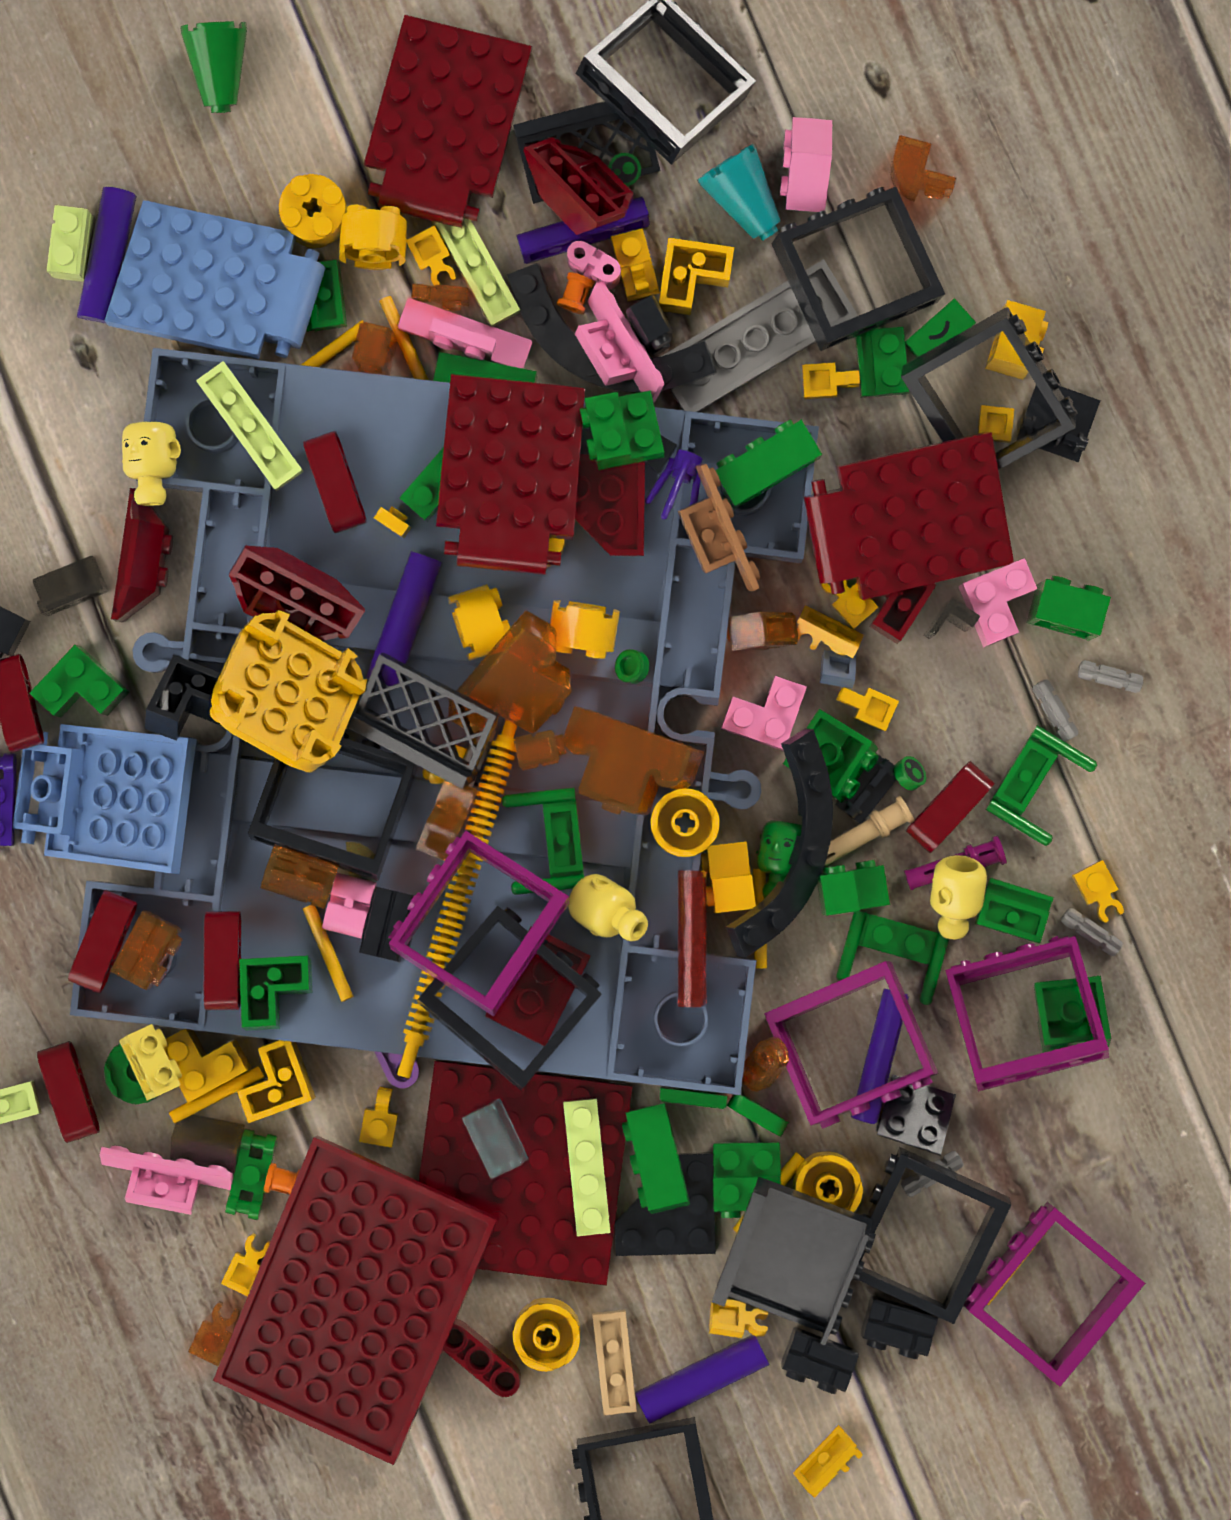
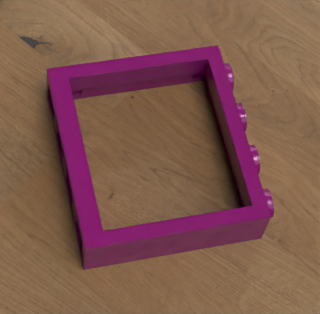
M465 831L461 838L456 837L453 843L449 844L446 850V854L449 856L442 866L437 864L432 869L427 878L429 885L423 894L418 892L412 898L407 908L410 913L404 922L399 920L393 926L394 930L388 937L391 939L389 946L392 951L432 977L437 978L492 1016H495L569 905V896ZM470 852L548 901L486 996L407 946Z
M1056 936L1049 939V943L1035 946L1034 943L1021 945L1016 948V952L1004 955L1002 952L990 953L984 956L982 961L974 963L968 960L960 961L961 964L951 966V969L945 970L978 1092L1109 1058V1048L1076 936L1070 938L1068 936L1062 938ZM1069 957L1093 1040L982 1068L960 985Z
M884 961L764 1013L810 1126L820 1124L822 1129L841 1122L839 1119L841 1114L851 1111L852 1116L871 1109L870 1102L879 1098L882 1099L883 1103L902 1096L901 1089L910 1085L913 1086L914 1090L933 1083L931 1076L938 1074L890 961ZM885 979L923 1068L821 1111L785 1022Z
M1047 1201L1044 1206L1041 1205L1036 1212L1031 1213L1028 1219L1030 1223L1022 1232L1017 1231L1010 1238L1007 1244L1009 1248L1002 1257H996L991 1261L986 1269L987 1275L979 1284H973L964 1307L1061 1387L1146 1283ZM1056 1221L1121 1275V1277L1051 1362L1047 1363L988 1314L984 1307Z

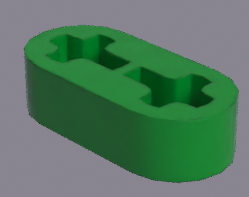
M733 1094L727 1104L732 1110L782 1137L790 1123L742 1094Z

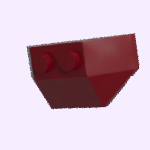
M553 137L524 147V154L541 199L576 235L625 217L633 200L634 193L598 156L575 146L561 144L560 140Z
M130 488L111 613V620L121 623L158 597L161 593V587L166 588L169 570L164 567L166 554L171 555L173 548V535H169L170 529L154 508L136 503L134 498L136 488Z
M245 545L229 572L230 580L233 582L243 612L254 617L262 613H275L277 610L290 614L287 621L322 641L338 637L339 639L349 638L365 612V608L337 579L279 548Z

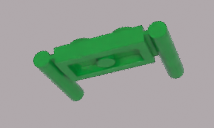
M1036 725L985 810L1042 845L1047 846L1052 842V835L1022 817V813L1041 785L1058 754L1088 772L1095 771L1097 762Z
M575 787L504 795L502 797V805L505 808L543 804L550 878H543V880L558 890L573 889L578 881L584 878ZM517 881L511 885V891L514 895L534 893Z
M855 911L853 912L836 978L840 981L850 977L858 945L928 964L919 1001L923 1005H930L933 1001L949 939L943 937L940 933L865 912Z

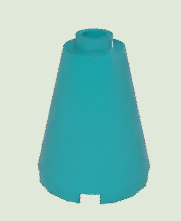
M751 144L740 150L739 154L729 157L703 174L697 181L752 239L759 236L763 241L778 231L776 224L781 220L757 149L754 144Z

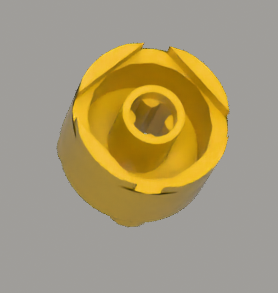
M307 174L294 177L283 190L279 201V214L286 230L295 235L297 243L309 248H322L340 238L342 215L347 213V204L340 188L332 180L322 175ZM318 206L321 212H315L313 217H310L308 210Z
M363 205L348 206L347 213L342 215L340 226V261L346 264V259L348 258L354 261V267L368 270L391 269L392 262L399 261V266L403 265L406 261L407 221L400 215V209L394 206H384L380 210L367 209Z
M485 584L448 597L449 604L456 602L457 608L451 613L463 648H471L472 652L466 655L469 661L508 648L507 642L513 639L508 620L501 621L498 609L502 607V602L496 587L489 589L488 585Z
M561 600L553 601L547 642L553 644V651L571 654L574 648L586 650L585 656L606 659L607 652H614L620 615L619 610L614 609L613 614L609 615L605 614L606 607L569 601L566 607H560Z
M677 789L664 795L655 805L651 815V831L657 844L666 852L679 857L695 856L709 848L716 839L719 831V815L713 802L703 793L694 789ZM683 813L689 814V820L694 821V827H689L686 833L680 832V826L675 825V820L682 818Z
M830 1151L812 1153L800 1164L794 1175L793 1189L852 1212L858 1208L861 1202L863 1187L860 1175L854 1165L843 1155ZM829 1179H832L836 1189L834 1191L828 1190L826 1194H823L820 1184L822 1182L827 1183Z
M538 1298L527 1304L518 1314L513 1330L514 1347L522 1362L532 1369L545 1372L552 1371L569 1363L576 1355L580 1343L581 1330L578 1316L569 1305L555 1298ZM546 1327L551 1328L552 1335L555 1338L549 1337L547 1341L541 1339L542 1333L539 1330L545 1331Z

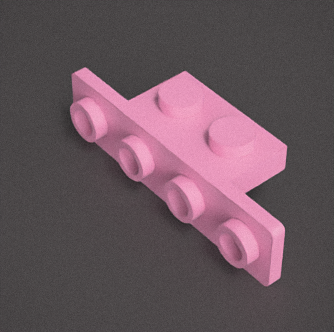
M603 281L597 282L588 299V305L598 321L578 326L575 336L605 386L633 379L641 392L651 391L654 403L664 386L662 375L655 368L647 354L646 348L635 335L629 320L625 318L617 305L614 295L608 290Z
M412 298L407 299L398 324L399 330L432 341L434 345L446 350L455 349L464 352L469 358L484 359L493 363L524 369L532 346L530 339Z
M121 1146L101 1147L100 1150L102 1165L132 1171L125 1195V1200L128 1203L191 1215L199 1184L231 1190L233 1174L222 1166L209 1165L207 1168L197 1166L194 1162L181 1158L171 1161L163 1159L162 1156L152 1152H144L143 1155L131 1153L127 1148Z

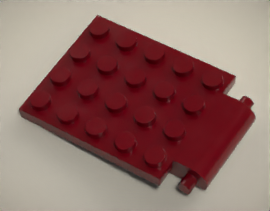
M404 15L364 160L365 167L385 171L382 184L370 182L368 195L379 197L378 208L394 206L399 208L402 214L462 228L464 219L478 221L480 209L469 206L471 194L475 193L491 198L494 196L529 65L532 46Z
M451 374L436 527L460 529L459 542L445 541L444 547L445 555L457 556V566L546 575L547 565L560 566L561 552L548 551L549 538L573 540L582 435V418L579 409L584 408L585 388Z
M984 432L836 466L840 488L827 491L825 479L811 481L813 494L804 496L819 583H830L832 594L844 593L843 581L852 578L857 579L860 599L865 600L1014 563L992 432Z

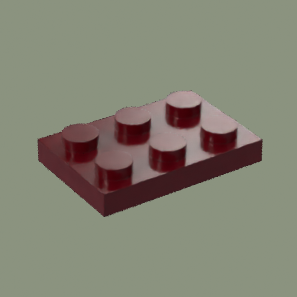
M548 935L546 938L548 943L545 946L554 954L558 951L565 954L574 963L571 968L579 975H582L591 956ZM535 954L495 1016L487 1012L485 1017L544 1047L548 1043L575 987Z

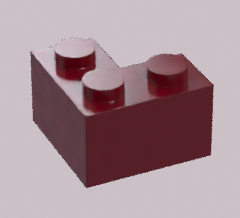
M927 584L882 595L887 599L869 627L898 644L935 589L936 584Z

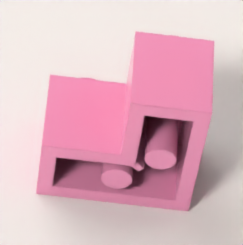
M793 117L792 129H785L783 167L789 169L788 176H781L780 196H786V210L820 212L826 208L832 160V120Z
M1025 558L969 580L959 586L983 648L1019 633L1007 602L1037 590Z
M775 676L763 707L732 697L721 730L783 751L781 743L790 737L807 687Z

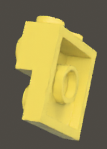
M150 1024L119 1040L147 1101L180 1086L178 1079L182 1077L181 1071L174 1059L169 1061L164 1050L168 1045L159 1028L155 1030L153 1025Z

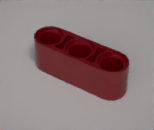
M332 431L303 441L306 456L333 532L336 534L367 523L366 515L337 432Z
M21 654L0 659V723L6 745L11 753L44 744V735L35 698L29 694L32 691L28 670Z
M969 761L905 831L927 852L932 853L989 792L995 783L972 761Z
M108 890L103 892L71 967L68 981L99 994L103 991L135 915L137 902Z
M240 911L205 912V1010H240L239 959H241L242 936Z
M67 1041L38 1051L39 1067L64 1141L70 1143L99 1133L98 1118L72 1042Z
M457 1319L453 1329H457L462 1333L463 1341L458 1344H451L447 1341L443 1351L500 1397L514 1395L520 1386V1369L469 1325ZM482 1350L487 1353L489 1361L482 1366L476 1365L471 1360V1354L474 1351ZM501 1372H509L514 1376L515 1382L511 1386L504 1387L497 1382L496 1377Z

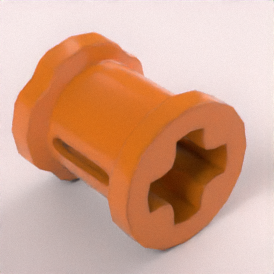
M568 272L566 278L568 282L562 298H559L556 304L567 311L584 314L586 310L584 303L589 290L594 287L595 281L586 276Z
M271 1163L266 1176L264 1192L269 1193L272 1190L290 1195L300 1169L294 1172L278 1168L275 1163Z

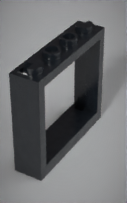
M648 0L583 57L575 73L671 165L747 97L756 82L746 72L744 67L740 66L728 55L720 44H717L708 36L702 27L687 16L677 3L672 0ZM652 20L731 94L685 136L606 62L611 55Z
M896 186L886 191L884 187L874 189L866 194V199L858 202L854 198L839 204L836 207L837 210L826 214L825 210L817 212L807 218L808 222L797 226L796 222L787 224L778 230L779 234L771 243L820 351L934 305L945 295ZM885 205L923 289L831 327L793 242Z
M1008 306L903 365L901 374L902 380L942 442L964 437L925 375L1003 331L1058 419L996 452L998 470L1075 429V415L1078 414L1073 406L1072 399L1069 396L1064 398L1059 390L1061 383L1054 370H1047L1041 361L1044 359V356L1035 341L1030 343L1024 334L1027 329L1023 320H1020L1017 314L1013 316Z
M343 734L339 743L342 747L337 753L403 774L374 859H370L267 825L288 768L287 764L275 758L248 831L250 839L379 881L418 769L417 765L394 752L390 753L380 750L381 746L373 741L363 739L359 743L349 740L348 734Z
M497 906L444 967V970L453 975L498 922L522 942L528 933L519 924L522 919L510 908L506 907L502 910ZM546 939L536 955L583 993L586 998L524 1071L435 996L445 985L443 982L435 978L417 999V1003L520 1091L602 995L597 990L600 985L588 974L584 973L581 976L571 967L574 963L560 951L554 954L545 946L548 943Z
M899 1147L897 1154H891L889 1160L885 1163L883 1172L887 1174L882 1185L876 1183L872 1190L869 1202L873 1204L868 1214H861L873 1219L870 1233H875L905 1168L913 1170L990 1207L943 1303L863 1267L859 1281L955 1324L1011 1208L1010 1198ZM865 1252L862 1253L860 1261H862Z
M695 1417L578 1438L577 1449L572 1450L575 1470L581 1469L583 1482L578 1483L581 1503L587 1502L589 1515L584 1516V1520H602L590 1450L678 1433H684L699 1518L700 1520H714Z

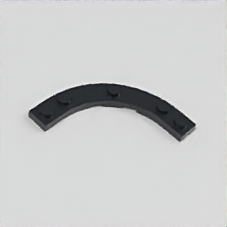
M539 263L507 274L524 322L533 337L551 358L570 373L600 387L621 392H641L633 379L605 386L575 333L558 312ZM705 341L671 354L650 358L655 368L662 375L664 386L661 391L675 389L717 374Z
M805 728L781 743L796 787L798 815L802 816L801 836H796L793 852L788 863L791 865V868L784 881H778L777 885L761 903L726 926L736 955L746 958L780 934L797 917L812 895L827 859L833 827V799L829 773L814 729Z

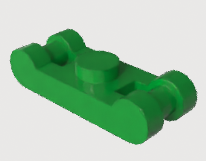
M244 1129L225 1213L236 1215L238 1212L247 1214L249 1219L259 1220L265 1196L264 1185L269 1166L273 1161L278 1136L267 1134L265 1137L255 1134L254 1130ZM252 1147L263 1150L262 1158L250 1156ZM242 1190L254 1193L252 1202L240 1199Z

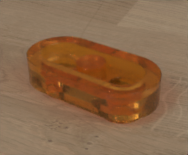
M771 1037L760 1041L744 1061L742 1081L751 1091L758 1092L771 1087L787 1066L789 1060L788 1050L781 1039Z

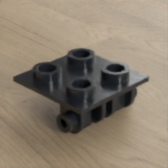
M1037 385L1034 388L1016 441L1058 419ZM1061 386L1059 390L1064 398L1069 396L1072 399L1073 406L1078 412L1075 415V429L1038 449L1079 462L1082 451H1085L1089 439L1087 437L1101 400Z
M892 1075L891 1081L901 1077L897 1075ZM912 1085L901 1089L902 1096L885 1103L882 1117L879 1118L876 1126L877 1135L941 1156L956 1094L928 1085L914 1090Z

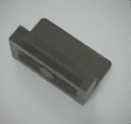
M88 556L33 579L34 587L40 599L37 601V605L41 614L47 617L109 592L97 561L93 556Z
M951 598L944 604L924 634V637L930 639L935 636L945 620L962 631L967 632L974 627L980 615L956 599Z
M193 1114L175 1124L171 1136L170 1160L187 1159L194 1162L197 1166L207 1168L209 1165H218L226 1168L228 1172L234 1175L245 1125Z

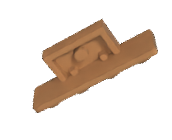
M699 464L695 468L708 498L679 510L678 514L704 573H708L735 561L747 590L755 591L759 589L757 580L761 579L755 563L753 561L748 562L744 553V549L747 548L745 538L740 530L735 531L730 520L734 517L730 503L726 498L722 500L717 487L721 486L720 479L713 467L708 468L707 464Z

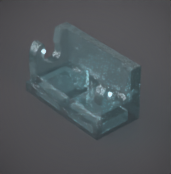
M500 1098L480 1109L472 1111L462 1118L491 1179L521 1166L529 1159Z

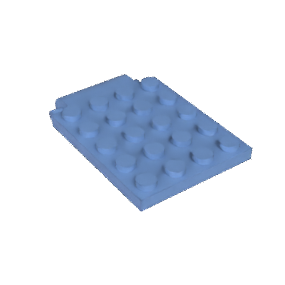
M143 200L104 321L108 326L256 359L260 357L264 342L277 344L275 355L288 358L290 348L301 349L325 267L317 262L319 252L313 249H307L305 257L292 255L296 237L289 231Z
M61 724L58 747L47 746L48 732H43L44 744L22 750L13 828L22 829L21 843L34 844L36 832L47 833L44 856L180 874L197 739L178 737L177 741L163 735ZM35 761L44 762L43 775H39L33 780ZM31 795L36 801H39L38 814H28Z

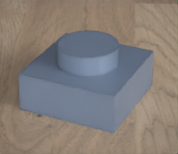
M824 650L821 658L820 683L853 688L856 673V655L854 658H851L848 655L842 656L835 652Z

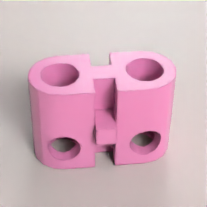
M575 241L568 247V265L573 272L595 281V284L603 281L608 290L615 288L619 284L621 268L617 260L584 241ZM583 254L584 257L578 259L575 257V255ZM606 270H610L613 273L611 275H605L603 272Z
M337 873L322 929L362 939L377 882Z

